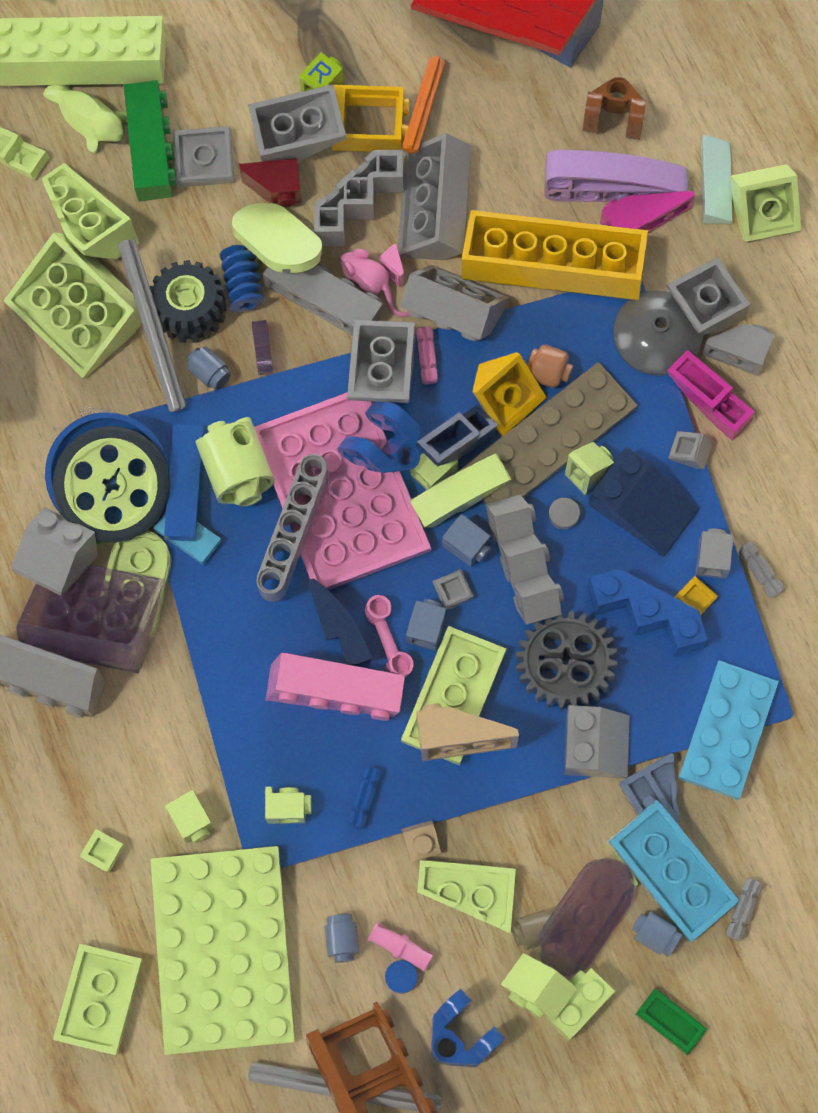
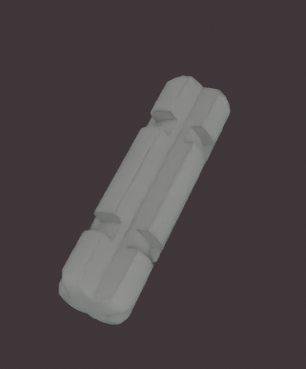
M753 542L746 543L740 548L739 554L744 561L749 562L747 566L759 583L765 585L764 590L768 596L774 598L780 595L784 590L783 584L779 578L775 579L776 574L763 555L758 554L759 550Z
M748 878L744 882L741 890L743 894L739 896V902L736 904L731 917L733 921L729 923L725 933L727 937L735 941L743 939L746 931L744 927L749 923L757 902L755 898L759 896L762 889V884L754 879Z

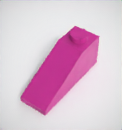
M693 191L626 196L619 201L614 199L603 207L600 224L648 230V233L690 210L693 207L696 195Z

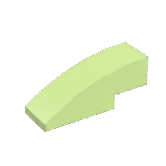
M493 454L441 481L410 502L423 526L434 528L457 512H464L512 479L498 454Z

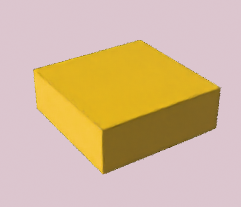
M694 576L674 598L699 610L701 616L718 596Z

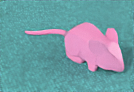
M356 249L339 256V262L344 274L348 276L347 279L352 283H357L363 293L371 292L377 296L383 290L388 308L394 315L399 317L411 316L409 311L399 312L394 308L392 293L388 284L390 274L378 262L367 259L368 252L366 250Z

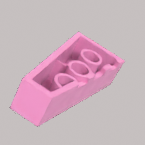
M281 653L271 664L265 701L310 706L316 709L340 710L341 713L358 715L359 713L370 714L373 719L387 721L390 717L393 718L400 712L405 675Z

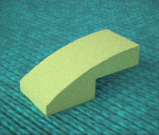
M0 127V163L35 180L49 160V155L46 151L24 142L18 134Z

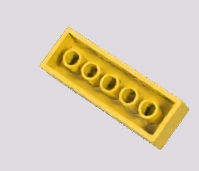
M471 210L462 254V279L639 300L648 230Z

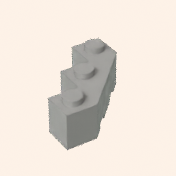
M373 150L356 170L352 169L335 185V189L314 204V233L320 238L322 247L345 246V220L374 219V193L403 192V150Z
M521 494L487 503L486 509L493 541L497 542L500 548L501 556L499 559L506 580L511 582L515 596L513 600L525 624L562 615L560 602L564 601L563 592L560 585L555 584L548 575L546 562L550 561V555L546 544H541L534 535L532 522L536 521V514L533 505L527 504Z

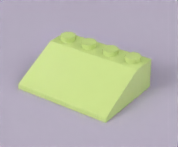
M53 232L4 299V302L82 378H87L125 343L142 324L133 293L95 257L82 254L67 240L66 235L63 233Z

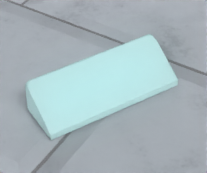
M703 135L701 141L703 224H732L730 142L708 135Z

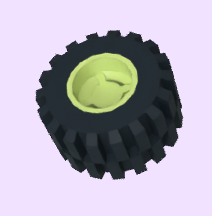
M184 260L183 265H178V262L171 263L172 268L167 269L164 267L161 269L162 275H156L153 279L154 286H150L163 332H167L168 337L172 340L177 336L179 342L186 343L187 339H191L192 343L199 342L198 337L201 336L207 339L210 337L209 332L211 330L215 333L218 331V322H224V312H227L226 299L220 279L217 274L214 275L213 269L209 266L204 269L201 262L196 261L195 265H191L190 260Z

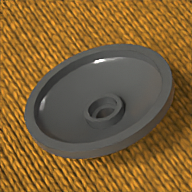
M647 291L640 293L639 300H628L618 312L613 328L615 347L621 358L633 369L653 376L669 375L667 370L687 350L697 356L703 341V334L699 335L672 294L668 291ZM662 322L665 324V327L658 328L655 323Z

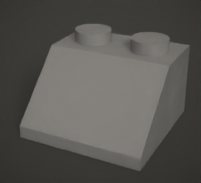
M718 257L667 284L668 290L699 335L720 333L745 319L750 307V303Z
M44 507L26 527L11 569L30 581L63 596L98 556L95 532L80 524L68 522L62 515Z
M569 705L566 713L564 775L626 779L628 776L630 715L602 707Z

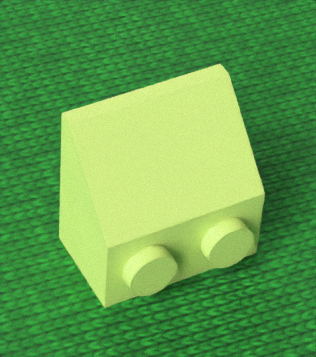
M787 164L730 176L732 202L744 242L801 231L798 177Z

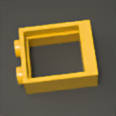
M334 85L344 130L347 105L396 107L395 135L346 134V139L332 145L333 151L372 152L373 150H402V142H404L408 130V124H403V116H409V98H404V87Z

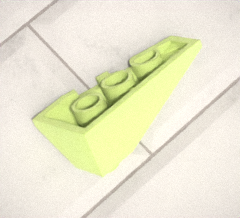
M63 163L41 178L67 240L82 254L116 260L121 256L119 243L134 239L136 244H139L131 219L68 165Z

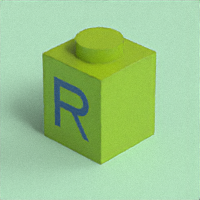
M320 52L299 75L300 90L303 92L332 84L342 85L344 83V74L341 63L334 57L328 58Z

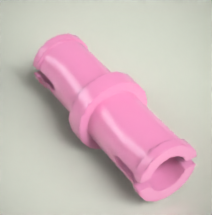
M379 922L376 923L368 938V941L393 953V958L398 959L400 957L420 968L423 972L434 954L408 940L409 936L406 934L401 936Z

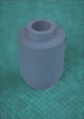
M208 347L194 349L187 358V369L208 388L220 389L231 377L228 365Z
M651 911L647 916L641 913L631 929L636 932L633 939L658 955L663 953L668 957L682 936L676 931L677 928Z
M339 914L327 917V925L324 926L328 957L334 958L335 963L354 961V955L359 954L360 950L357 925L352 919V914Z

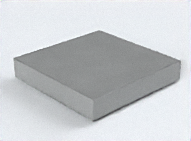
M230 126L173 131L177 188L235 183Z

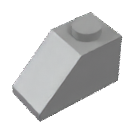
M744 324L708 338L702 355L758 376L775 334L770 333L767 328L760 325Z

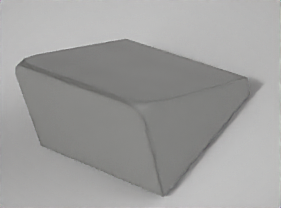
M677 431L668 459L704 470L712 443L704 434Z

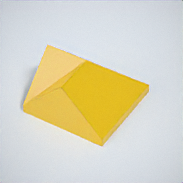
M517 352L478 365L472 392L486 414L498 425L496 430L501 436L507 434L547 398L522 356Z

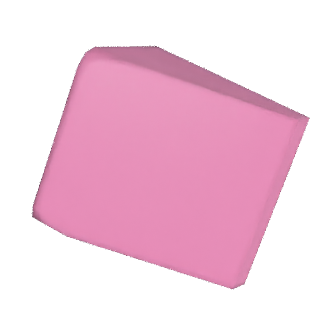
M394 243L380 256V264L388 270L389 278L397 286L402 287L404 286V271L397 245Z

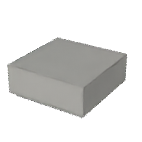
M461 569L433 581V586L446 611L474 598Z

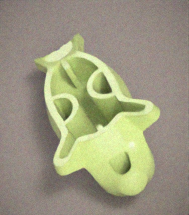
M49 85L45 89L43 96L47 100L59 105L66 122L86 138L87 148L91 153L98 152L99 141L117 142L123 138L124 130L122 123L127 122L126 112L112 111L93 95L81 91H71L68 85Z

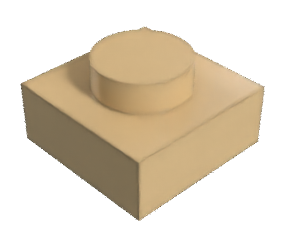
M432 820L402 829L411 862L441 854Z

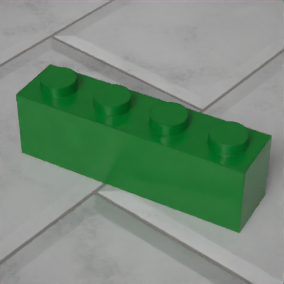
M158 80L123 84L134 190L138 202L172 198V186H177L175 169H170L169 160H174L172 143H167L166 134H171L169 116L164 117L163 108H168L166 90H160Z

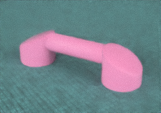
M375 595L368 600L365 606V617L377 629L388 658L386 671L407 677L412 671L414 664L410 655L405 652H398L386 619L391 612V603L386 597Z

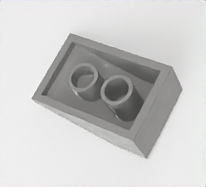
M333 84L248 104L261 161L297 158L298 162L346 139Z
M354 320L347 400L409 403L414 368L415 322Z

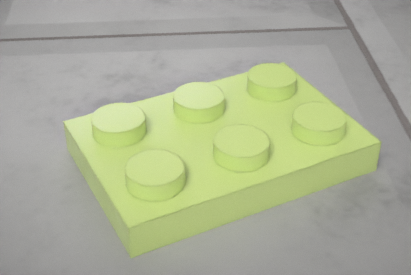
M79 944L53 1040L118 1056L143 959Z

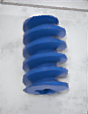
M232 245L223 249L219 256L222 261L221 266L224 271L223 277L226 282V291L229 293L227 297L228 302L231 304L229 307L230 311L244 312L266 301L265 295L259 294L264 290L263 285L257 283L262 279L261 274L256 272L259 269V263L253 262L257 259V256L248 251L247 247L243 245Z

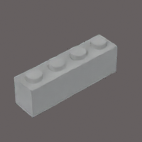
M317 264L313 268L300 273H290V269H282L283 272H277L269 267L263 273L265 287L353 336L354 320L380 321L383 316V303H381V300L371 292L363 293L356 289V286L346 278L339 279L333 276L321 264Z

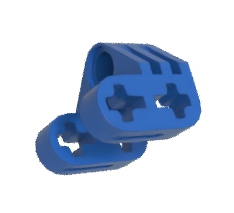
M374 401L365 412L366 417L380 429L392 431L396 436L390 438L381 450L371 441L353 436H346L337 447L340 454L348 461L364 466L369 471L388 473L411 470L420 461V449L416 446L417 441L420 440V425L398 405L390 402ZM403 450V457L399 460V453Z
M462 989L454 993L433 1015L431 1053L434 1060L439 1064L476 1068L506 1038L494 1026L467 1052L464 1050L465 1045L452 1030L446 1029L471 1005L472 1000ZM444 1040L452 1042L455 1046V1054L448 1058L442 1057L437 1050L439 1042Z

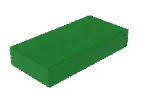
M656 988L653 989L635 1013L638 1018L685 1055H689L707 1030L706 1027Z

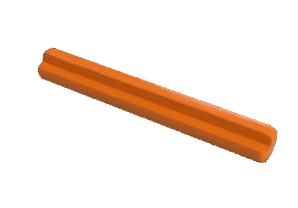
M437 55L429 58L402 145L403 150L411 155L419 151L445 67V60L440 59V56Z

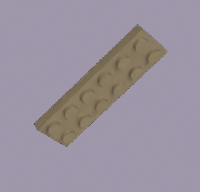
M597 362L459 471L493 454H498L512 480L482 499L483 503L486 505L487 503L520 494L525 498L565 467L568 455L572 451L591 442L595 443L636 411L638 405L604 367Z

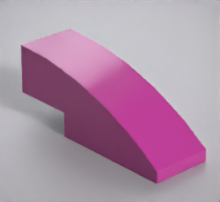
M689 350L667 370L669 376L689 400L730 440L733 441L752 421L754 411L732 393L733 387Z

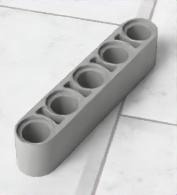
M317 454L305 456L299 464L257 575L256 582L260 595L263 599L270 602L279 601L286 594L328 482L329 475L326 461ZM313 467H318L322 470L315 477L306 474ZM301 495H308L312 498L305 505L295 502ZM294 522L301 525V528L295 533L285 531L286 526ZM279 551L290 553V557L286 561L281 562L274 559V556ZM269 579H276L280 582L279 586L274 590L264 588L265 582Z

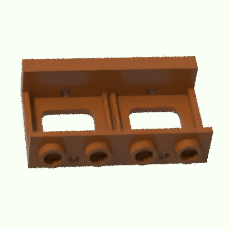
M378 1001L373 1003V1010L321 1034L316 1029L306 1034V1044L338 1112L368 1113L366 1108L367 1101L402 1085L407 1087L419 1113H437L431 1098H424L419 1088L423 1086V1082L415 1067L410 1069L405 1059L409 1054L401 1038L396 1039L391 1030L394 1027V1022L387 1009L382 1010ZM371 1027H376L379 1029L391 1053V1058L381 1065L354 1076L349 1072L338 1049V1044Z

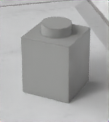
M708 529L707 532L702 531L698 544L695 575L727 578L731 566L733 535L726 534V531L721 529Z

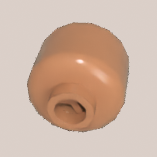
M542 345L539 349L534 348L527 364L537 383L550 388L558 387L561 381L567 382L573 365L568 364L569 355L566 351L549 345Z

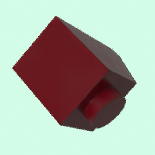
M297 158L239 164L242 182L269 203L282 207H291L296 203H302Z

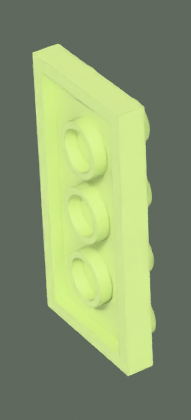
M448 626L401 738V742L421 750L416 711H421L425 705L441 704L442 708L451 707L480 717L506 653V648ZM463 756L443 759L460 766Z

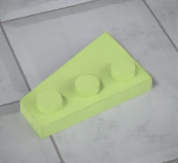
M420 860L418 893L511 934L516 868Z

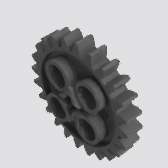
M570 610L567 618L558 615L556 620L553 621L551 618L545 619L544 625L534 622L535 632L525 630V636L529 641L519 640V647L524 651L516 652V660L521 661V663L516 665L517 672L524 673L519 677L520 683H529L526 687L527 694L537 691L535 696L537 703L546 698L547 708L550 709L555 702H558L560 711H563L566 703L577 706V702L581 701L584 706H589L588 698L590 696L597 701L600 700L599 689L605 692L609 691V685L605 680H615V674L609 670H615L618 667L617 661L611 660L617 657V649L610 648L614 644L613 637L604 638L607 634L606 627L596 630L597 619L592 620L588 624L586 623L585 613L577 620L574 619V613ZM549 640H558L561 643L556 649L545 647L546 642ZM586 642L592 648L587 652H580L576 649V646ZM544 656L547 659L539 660V657ZM565 657H571L568 665L562 663ZM590 661H594V665H589L587 663ZM547 669H553L558 673L552 679H545L541 676L543 671ZM578 672H584L589 675V678L584 682H577L572 677Z

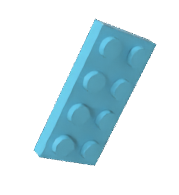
M719 660L678 779L739 800L779 681Z
M659 800L654 801L607 841L688 942L694 941L739 902L738 898Z

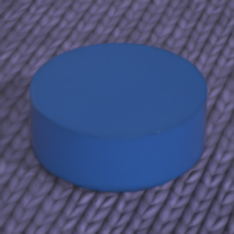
M399 960L389 965L385 973V980L391 991L405 994L416 986L418 979L417 971L411 963Z

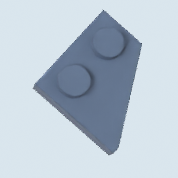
M672 753L619 782V787L637 816L654 801L659 800L677 824L680 822L676 796L677 785L674 774V756Z

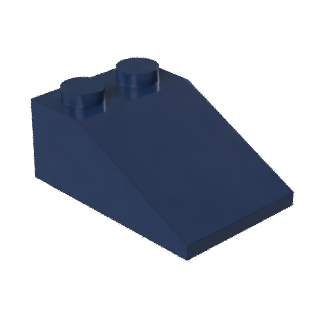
M627 446L591 492L588 503L589 506L662 557H664L699 509L654 465Z

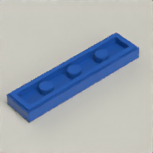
M173 424L169 469L170 491L166 506L164 530L165 540H196L202 460L196 440L203 437L204 427L202 425Z

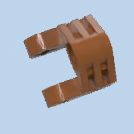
M614 77L592 92H588L582 131L597 133L600 109L602 108L606 112L624 114L629 112L625 137L640 139L646 100L639 95L628 80L622 77ZM619 92L624 96L621 98L613 97L611 93Z

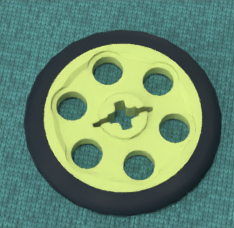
M104 426L91 429L79 435L66 446L58 458L54 470L53 492L56 505L62 517L68 522L80 524L94 531L96 540L100 542H122L145 533L162 515L169 498V472L161 452L149 439L136 431L124 427ZM109 444L115 446L118 450L117 459L111 463L105 462L101 458L102 448ZM135 458L143 460L146 464V471L141 476H133L129 472L128 465ZM83 461L88 462L93 471L90 478L85 480L78 478L75 474L76 465ZM118 468H120L116 483L120 485L119 490H112L108 493L105 501H103L107 492V486L103 484L104 479H111L115 476ZM136 489L144 490L148 495V502L143 507H136L131 502V494ZM88 492L94 497V506L90 510H82L78 506L77 498L81 493ZM111 506H116L122 511V519L117 524H111L105 519V511Z

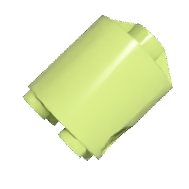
M241 418L230 424L218 421L209 425L207 428L209 433L196 440V444L218 502L222 504H236L241 507L255 504L261 500V493L268 490L274 484L275 479L251 418Z

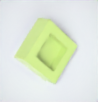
M95 829L80 858L109 873L125 845Z

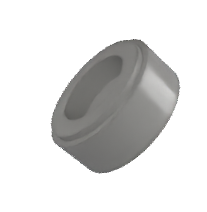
M559 498L551 504L549 520L557 529H571L579 520L580 509L572 499Z

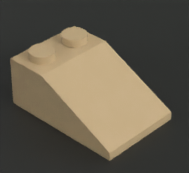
M441 704L425 705L421 711H416L422 761L517 748L519 733L516 728L451 707L442 708Z

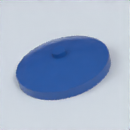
M111 412L90 414L69 424L54 440L45 465L47 491L58 512L60 513L53 492L54 470L58 458L66 446L76 437L91 429L104 426L124 427L136 431L149 439L161 452L169 472L165 451L155 434L138 420ZM109 444L102 448L101 458L105 462L111 463L117 459L118 450L115 446ZM139 458L133 459L128 465L129 472L133 476L143 475L146 471L145 462ZM83 461L76 465L75 474L78 478L85 480L92 475V467L88 462ZM118 468L115 476L111 479H104L103 484L107 486V492L103 501H105L108 493L112 490H119L120 485L116 483L120 468ZM136 489L132 492L130 499L134 506L143 507L148 502V495L144 490ZM88 492L81 493L77 498V504L82 510H90L94 506V497ZM111 506L105 511V519L111 524H117L122 519V511L116 506Z

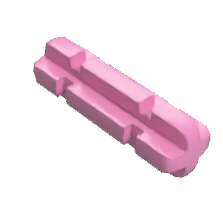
M429 326L419 327L416 331L420 369H422V383L425 385L435 384L438 381L433 329Z

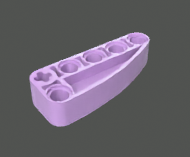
M553 150L546 155L545 198L551 201L610 202L614 199L619 201L626 196L688 191L687 168L666 161L627 154L584 150Z

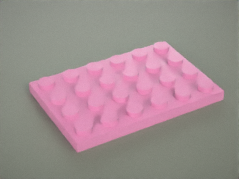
M348 392L254 427L275 479L273 486L282 509L301 460L307 455L317 454L326 461L329 475L328 482L300 555L309 578L316 579L328 590L431 552L430 544L419 517L410 502L411 498L400 471L388 473L369 471L364 466L348 461L338 451L337 447L346 436L367 439L380 450L387 443L383 429L374 425L365 415L372 402L347 400ZM313 467L306 474L315 477L322 470L318 467ZM301 495L295 502L305 505L312 498L308 495ZM294 522L290 523L291 532H297L301 525Z

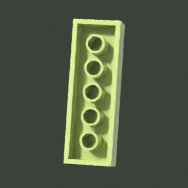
M163 16L0 18V86L130 84L154 80L164 83L166 34Z

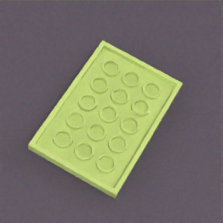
M279 847L151 858L164 1054L170 1055L295 1042Z

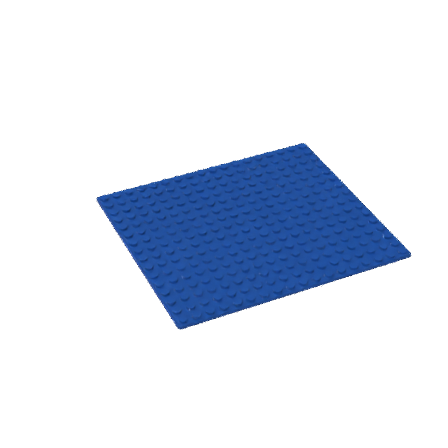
M643 281L640 293L646 292ZM574 292L555 295L505 309L491 334L478 341L462 337V332L455 329H433L438 381L435 384L429 385L422 383V369H420L417 334H415L414 368L409 403H390L401 407L420 425V439L459 412L463 415L476 405L484 411L472 392L479 364L517 352L522 356L527 365L534 348L539 349L542 345H549L568 353V364L573 365L570 377L567 382L561 381L556 388H550L538 383L547 398L524 419L599 362L638 406L636 411L596 441L595 444L598 447H605L612 454L613 462L616 461L627 446L654 465L699 508L664 557H662L589 506L591 492L585 496L565 475L566 466L524 498L527 504L533 505L536 521L532 522L534 535L541 544H546L549 551L550 561L546 562L548 575L555 584L560 585L563 592L564 601L560 602L563 618L568 617L570 610L573 611L574 619L577 620L585 613L586 623L589 624L592 620L597 619L596 630L606 627L607 634L604 638L613 637L614 644L610 648L617 649V657L611 660L617 661L618 667L615 670L609 671L615 674V680H605L609 685V691L605 692L599 689V701L591 696L588 698L589 707H602L630 715L628 767L664 757L670 753L674 754L688 750L719 660L779 681L764 727L789 720L793 716V711L734 542L732 545L730 572L726 579L695 575L698 544L702 531L707 532L708 529H721L726 531V534L731 535L707 464L703 470L668 459L677 431L695 433L680 388L669 375L653 376L633 369L621 358L615 347L613 338L615 319L622 306L630 299ZM351 353L185 398L186 408L178 412H170L167 404L131 413L128 416L138 420L155 434L162 444L170 469L173 424L202 425L204 427V436L209 433L208 426L218 421L230 424L241 418L249 417L255 427L348 392ZM383 430L387 441L396 436L392 431ZM496 430L492 439L457 459L458 471L454 474L458 473L460 469L503 436ZM403 450L399 453V460L403 457ZM201 460L197 522L221 538L222 542L205 564L202 565L173 543L165 540L159 533L157 535L166 543L171 554L172 561L168 577L242 849L278 846L282 869L401 834L403 828L431 820L433 824L592 778L589 776L564 775L566 713L570 703H566L563 711H560L558 702H555L549 709L547 708L546 698L537 703L535 699L537 691L527 694L526 687L529 683H520L519 677L524 673L517 672L516 665L521 663V661L516 660V652L524 651L519 647V640L529 641L525 636V630L535 632L534 623L526 625L516 609L513 600L515 592L511 582L506 580L499 559L501 556L498 543L493 541L486 505L482 500L464 512H457L434 528L424 527L421 522L430 544L431 552L329 590L355 621L372 657L371 660L351 666L387 672L386 664L388 658L375 625L370 624L365 617V606L368 600L375 595H382L390 601L391 612L386 619L398 652H405L410 655L414 664L410 674L404 678L400 712L393 718L390 717L387 721L371 718L370 714L359 713L358 715L341 713L340 710L316 709L310 706L265 701L271 664L281 653L346 664L338 637L327 641L325 639L308 584L310 578L301 555L286 594L282 599L270 602L263 599L260 595L256 582L257 575L282 511V506L274 486L272 485L268 490L261 493V500L249 506L241 507L236 504L219 503ZM410 470L400 471L411 500L426 491L410 475ZM559 498L572 499L579 506V520L571 529H557L549 520L550 506ZM166 507L164 512L154 525H156L159 522V520L163 517V515L166 513ZM460 514L490 535L489 547H491L489 554L481 563L476 561L472 567L465 564L442 546L443 535ZM288 524L285 531L292 533ZM279 551L274 556V559L281 562L286 561L290 557V553ZM461 569L474 598L446 611V618L436 651L406 643V633L415 602H423L424 599H429L442 604L433 586V581ZM621 569L675 597L696 576L718 596L714 603L700 616L708 638L704 649L674 657L665 628L635 636L626 607L596 615L587 588L589 577ZM269 579L265 582L264 588L274 590L279 586L280 582L276 579ZM545 619L537 622L544 625ZM448 626L506 648V653L480 717L516 728L519 733L517 748L464 755L460 766L444 759L422 761L421 750L401 742V738ZM549 640L546 642L545 647L556 649L561 643L558 640ZM586 642L576 646V649L580 652H587L592 648ZM544 656L539 657V660L547 659ZM565 657L562 663L568 665L571 657ZM590 661L587 664L594 665V661ZM547 669L543 671L541 676L545 679H552L558 673L553 669ZM578 672L572 678L577 682H584L589 678V675L584 672ZM581 701L577 702V706H584ZM366 766L374 767L381 771L379 783L375 785L377 790L370 812L366 813L368 818L365 827L358 829L350 826L348 819L351 811H354L353 804L360 782L363 783L362 775ZM265 787H272L274 793H279L281 788H298V793L311 795L312 814H306V823L268 824L265 819Z

